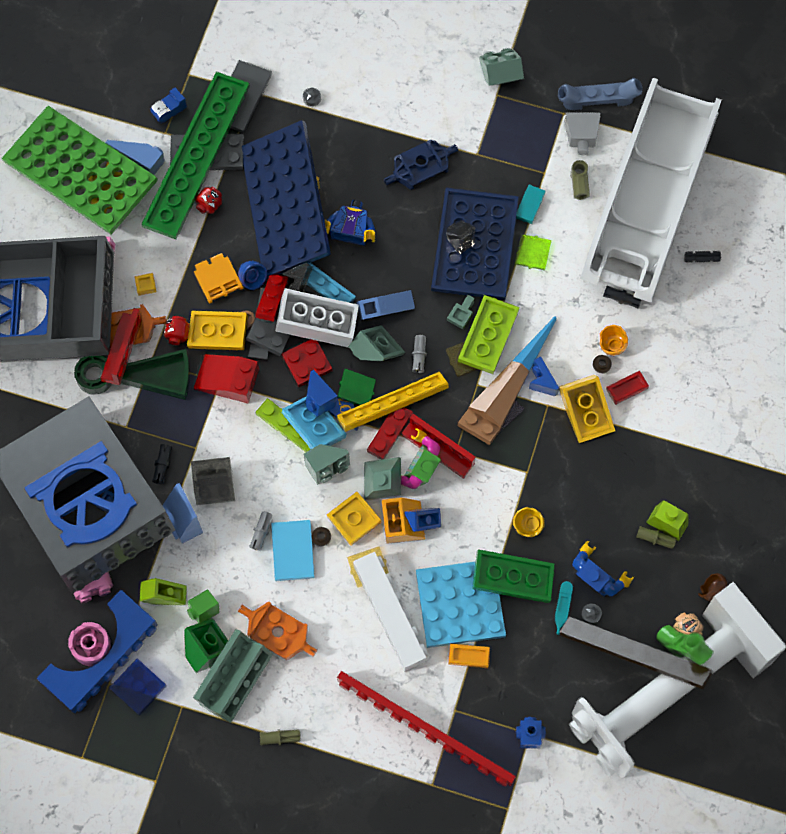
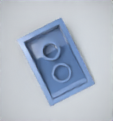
M180 483L176 484L164 502L163 507L175 528V531L172 532L176 540L180 539L183 544L203 532Z

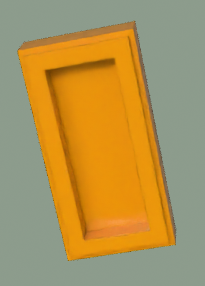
M450 644L448 665L488 668L490 647Z

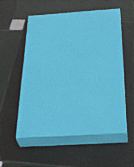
M306 397L282 409L281 413L310 449L319 444L332 446L346 438L347 434L328 411L317 417L307 409L305 404Z
M311 521L271 523L275 581L314 578Z

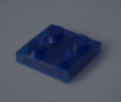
M137 658L109 688L135 713L140 715L167 685Z

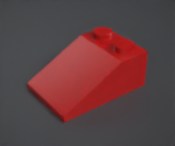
M205 354L194 390L248 404L259 372L258 361L238 356Z

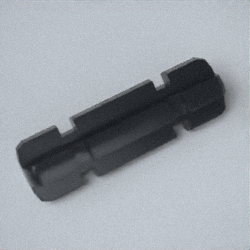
M686 251L684 260L686 263L693 261L710 262V260L719 262L721 260V252L695 251L693 253V251Z

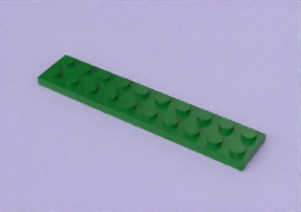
M217 71L215 72L141 224L143 228L175 240L177 239L195 202L196 196L250 87L248 82Z

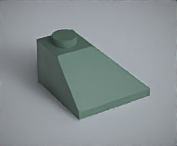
M382 325L360 331L348 346L360 360L384 361L404 355L405 353Z
M400 457L364 462L365 500L401 495Z

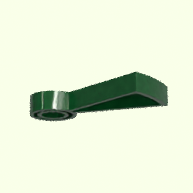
M184 349L127 363L121 384L186 400L190 381L187 350ZM84 356L78 361L74 369V377L82 391L96 395L107 391L112 384L102 382L101 377L93 381L85 377L87 370L91 367H99L103 371L107 358L104 356Z

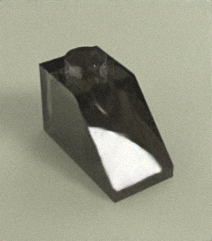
M461 220L457 224L453 223L448 227L446 239L460 255L475 245L476 228Z

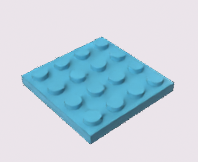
M475 562L416 569L427 648L506 637L500 595L472 589Z

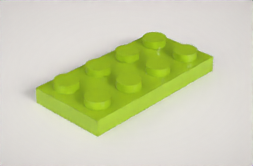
M484 295L459 355L458 362L494 374L520 307Z

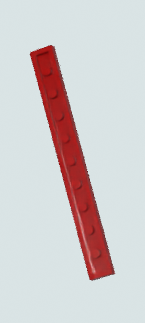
M343 671L337 676V681L341 688L346 691L351 689L357 693L356 696L365 702L367 700L374 703V708L381 712H384V710L391 714L390 717L399 723L404 721L409 724L407 727L415 733L422 732L426 735L425 738L434 744L438 742L443 745L442 748L450 754L455 752L460 755V760L468 765L473 763L478 766L477 770L484 775H493L496 777L495 781L499 784L511 786L514 782L515 775Z

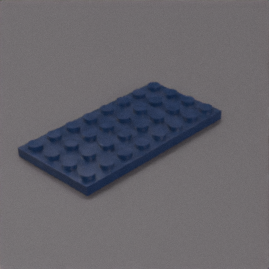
M301 120L243 145L244 171L260 262L267 270L266 280L269 279L270 275H281L331 255L306 122Z

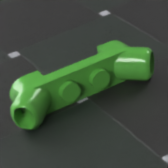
M666 625L657 634V641L674 656L680 658L682 656L688 657L693 663L701 665L709 660L713 654V650L705 643L703 636L699 633L687 635L678 632L670 625Z

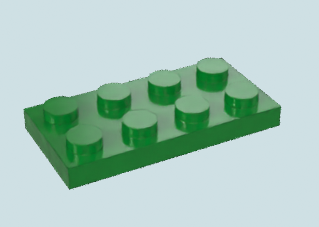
M478 549L476 552L472 589L550 603L554 563Z

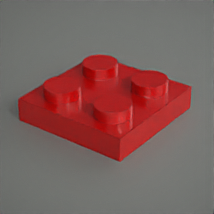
M308 340L282 353V357L298 387L309 382L312 370L320 377L333 371L317 340Z

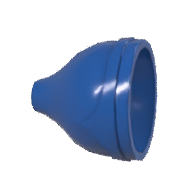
M247 261L240 265L238 271L239 280L247 289H258L266 281L267 270L259 262Z

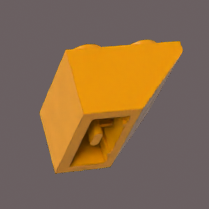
M402 497L382 499L386 544L425 539L424 530L413 532L405 516V511L421 509V501Z

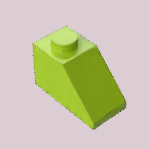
M158 578L142 581L140 601L154 605H186L187 586Z

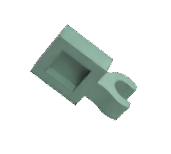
M468 295L462 305L456 303L447 317V321L464 329L473 315L470 309L474 304L475 298Z

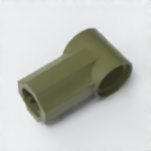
M577 160L572 164L570 174L574 199L584 200L590 197L588 165L583 160ZM580 169L583 173H577L575 170Z

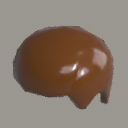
M719 573L711 574L704 584L700 586L702 594L698 593V596L711 602L716 594L727 587V579Z

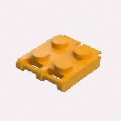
M221 253L210 258L212 264H208L207 260L195 265L196 271H194V274L209 304L219 297L228 296V293L237 289H243L228 256L224 258Z

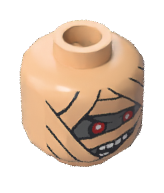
M684 612L675 618L677 622L673 628L678 632L687 635L691 633L703 635V625L695 614L686 615Z

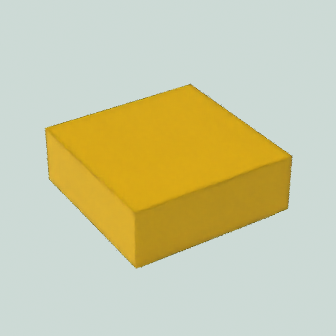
M153 273L134 276L138 296L157 292Z

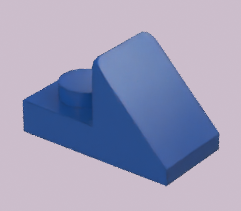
M542 357L534 359L532 370L537 379L530 382L529 389L551 396L558 395L559 387Z

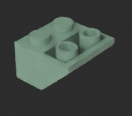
M504 48L501 52H486L483 56H479L484 78L489 86L524 79L522 60L514 49Z
M319 444L303 454L305 466L317 485L321 482H328L332 479L333 475L345 472L349 468L348 466H350L349 452L346 449Z

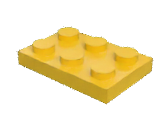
M191 311L187 347L189 349L244 350L248 314L246 312Z

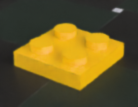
M355 492L326 514L327 518L350 546L381 523V519L358 492Z

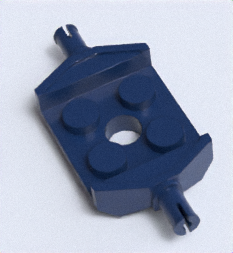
M428 140L395 156V171H393L392 175L383 178L386 185L399 181L412 190L414 185L443 171L448 173V157L458 152V147L454 144L445 148L435 140ZM418 159H424L426 163L423 165H419L416 163V161Z

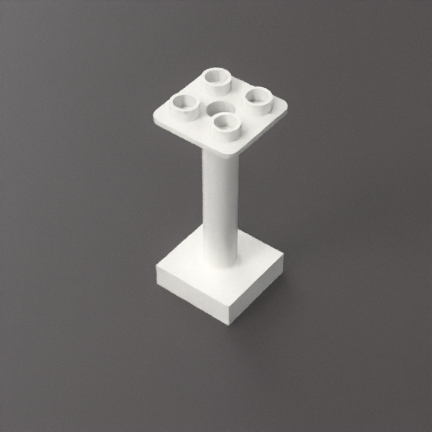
M734 582L713 597L702 615L716 632L705 640V643L713 650V654L709 660L701 664V666L712 669V673L736 657L751 677L754 678L769 667L786 648V645ZM683 657V658H682V659L691 661V659L688 658V657ZM660 674L606 716L596 713L584 698H580L573 709L572 715L574 720L569 723V726L582 743H586L591 739L599 749V754L595 756V760L606 775L610 777L616 772L621 778H624L634 766L633 760L625 750L624 741L690 692L695 686Z

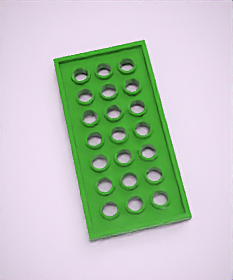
M49 105L1 158L7 165L110 235L114 233L158 181L156 176ZM55 126L53 131L47 132L48 127ZM68 135L66 140L60 141L61 136ZM43 139L42 144L35 145L37 140ZM76 144H82L80 149H73ZM50 149H57L54 154H48ZM26 153H32L29 158H23ZM89 153H95L93 158L87 159ZM70 157L67 163H61L63 158ZM39 162H45L44 166L36 167ZM103 162H109L107 167H100ZM77 167H84L81 172H75ZM52 171H58V174L56 176H50V173ZM122 171L121 176L114 177L115 172ZM90 176H97L96 180L88 181ZM66 180H72L70 185H63ZM136 180L135 185H127L129 181ZM110 184V189L102 190L104 185ZM85 189L84 194L77 195L78 190ZM118 194H125L121 200L116 199ZM99 198L96 204H90L92 199ZM112 207L113 210L110 213H104L106 208Z

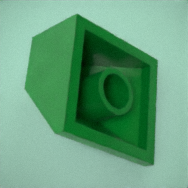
M213 618L185 628V658L196 673L213 666L228 642V639Z

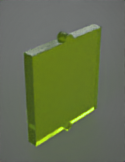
M522 234L515 265L525 266L528 269L545 270L551 240L538 238L537 235L534 237Z

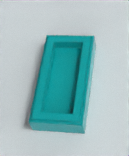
M528 185L517 210L516 219L532 224L546 191Z

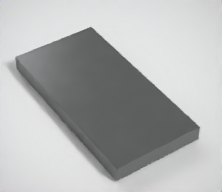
M238 60L231 77L248 82L250 87L230 129L241 133L245 132L272 76V71Z

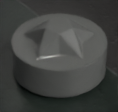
M316 88L306 89L303 92L304 103L311 107L318 105L321 101L320 91Z
M587 604L583 608L581 616L585 623L593 625L600 621L602 611L596 604Z

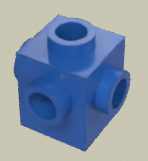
M526 717L520 721V726H516V739H520V748L540 749L542 746V739H545V726H541V721H536L535 717Z

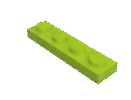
M267 398L255 412L256 415L304 452L311 450L281 413L282 409Z

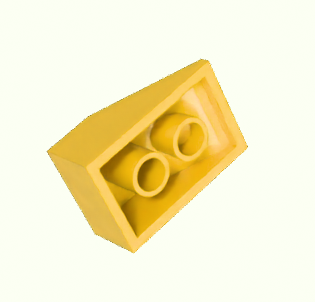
M591 375L558 386L563 404L579 443L615 431L598 376Z

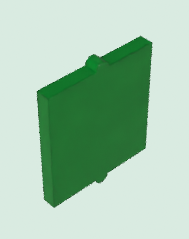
M344 369L342 380L339 382L340 388L337 398L359 406L371 401V397L374 395L373 389L376 379Z

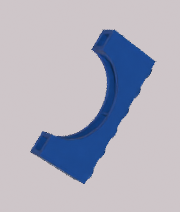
M122 590L107 604L117 621V635L109 653L99 663L88 669L72 672L61 670L50 664L37 677L39 682L74 714L84 709L87 705L86 701L91 696L97 695L101 690L100 686L105 681H110L115 675L114 671L119 666H124L129 660L128 656L133 651H138L143 645L142 641L147 636L151 637L157 630L158 624L156 620Z

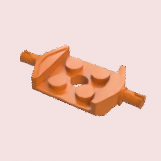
M141 304L140 308L137 309L140 310L142 321L134 345L149 342L152 338L153 329L156 328L155 325L166 324V316L151 317L144 305ZM133 309L112 312L110 349L122 313L132 314Z
M269 601L255 611L243 605L239 608L238 612L248 617L247 636L252 640L262 644L285 660L294 657L300 651H305L312 657L315 656L318 649H315L306 642L308 625L306 623L303 624L281 611ZM280 627L284 630L281 637L273 635L272 632L275 628Z

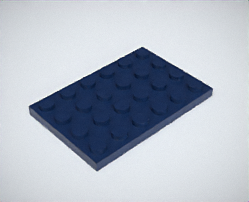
M453 188L445 189L431 291L484 297L486 295L494 299L505 300L518 196Z

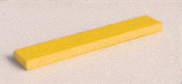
M437 372L338 414L337 419L345 432L443 391L449 388L448 382L440 372Z

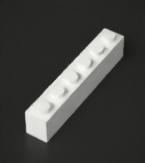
M372 552L353 561L355 571L404 672L426 662L427 650L424 644L420 645L417 637H419L415 626L411 627L408 621L411 619L407 609H402L399 603L402 599L398 591L394 592L391 586L393 580L390 574H385L382 568L385 564L381 556L377 557L376 553Z

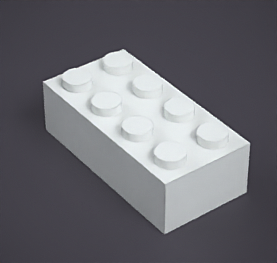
M285 288L281 298L275 331L348 347L353 340L359 305Z

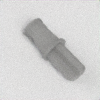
M423 335L415 336L414 352H412V356H414L412 372L414 373L417 370L418 373H424V361L427 353L425 352L426 337Z
M266 511L261 513L257 527L253 529L255 532L249 545L250 548L257 549L258 551L262 550L264 539L269 534L267 531L272 519L271 513Z

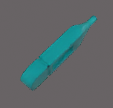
M568 581L561 584L555 613L557 635H560V630L568 618L573 585Z

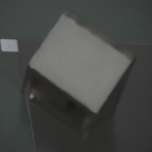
M230 457L191 461L196 505L235 501Z

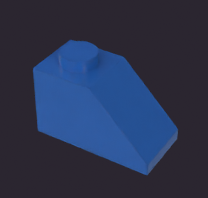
M312 370L310 372L305 404L307 409L318 417L335 407L337 395Z

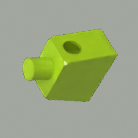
M662 501L654 508L646 523L679 541L688 526V514L672 504Z

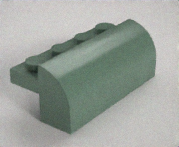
M235 629L193 698L206 710L231 723L273 653L262 644L251 640L242 631Z

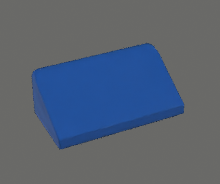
M440 508L405 511V516L413 532L441 528Z

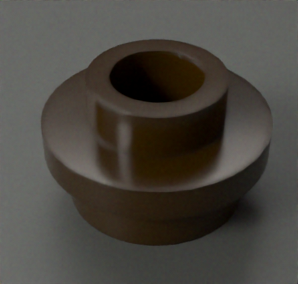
M598 355L594 358L593 368L596 372L603 374L611 369L612 362L608 356ZM603 361L606 365L601 366L599 362Z
M318 527L312 532V541L317 546H326L331 540V533L325 527ZM320 533L325 535L323 539L318 538Z

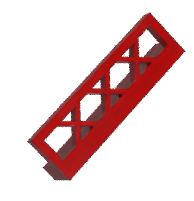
M133 308L132 314L122 313L101 375L102 382L115 385L121 384L142 321L140 310L137 308Z
M412 414L410 423L402 432V436L420 448L422 443L412 439L411 435L417 436L418 431L415 430L416 428L425 432L428 437L440 446V463L464 479L475 465L476 457L421 418Z

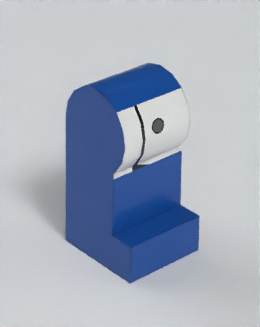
M175 87L170 91L169 95L156 102L151 107L150 112L159 122H165L187 108L185 98Z

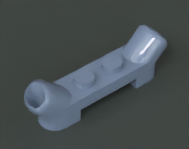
M632 78L624 83L580 87L564 84L558 90V98L563 102L564 107L569 110H581L582 106L617 103V106L630 105L635 97L642 94V84L636 78Z

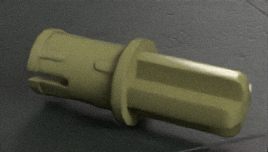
M642 526L639 527L636 538L652 542L653 545L656 543L671 549L674 548L676 538L659 533V530L654 531Z
M278 729V731L260 732L261 745L277 743L281 745V743L299 742L301 739L300 730L281 731Z

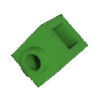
M207 589L188 601L187 613L192 620L200 623L220 613L219 603Z

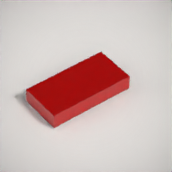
M638 371L607 386L606 390L616 405L648 389L649 385L642 373Z

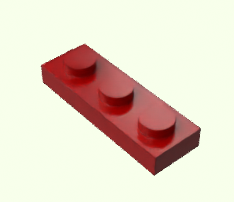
M280 275L269 276L256 310V318L274 322L284 289L288 285V277Z
M403 407L389 413L367 448V452L381 460L385 459L413 412Z

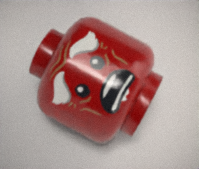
M215 187L203 188L195 199L197 210L202 214H213L222 204V194Z
M172 316V318L166 321L164 337L169 340L170 344L180 345V343L186 342L188 339L190 324L184 317Z

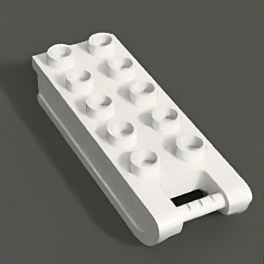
M652 78L580 279L597 285L599 280L634 291V297L651 303L715 125L721 99L716 98L714 103H710L662 88L657 84L658 79ZM614 257L640 266L642 268L640 279L636 280L604 269L607 259Z

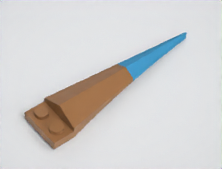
M556 316L549 321L475 399L459 420L458 427L488 445L493 442L499 434L533 366L534 359L537 358L556 322Z

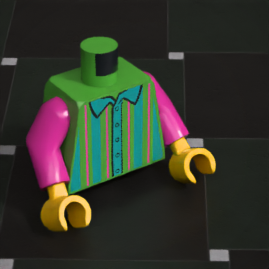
M417 428L415 429L418 431L417 436L411 435V438L422 443V446L405 475H401V485L411 489H417L419 486L428 483L441 461L439 444Z

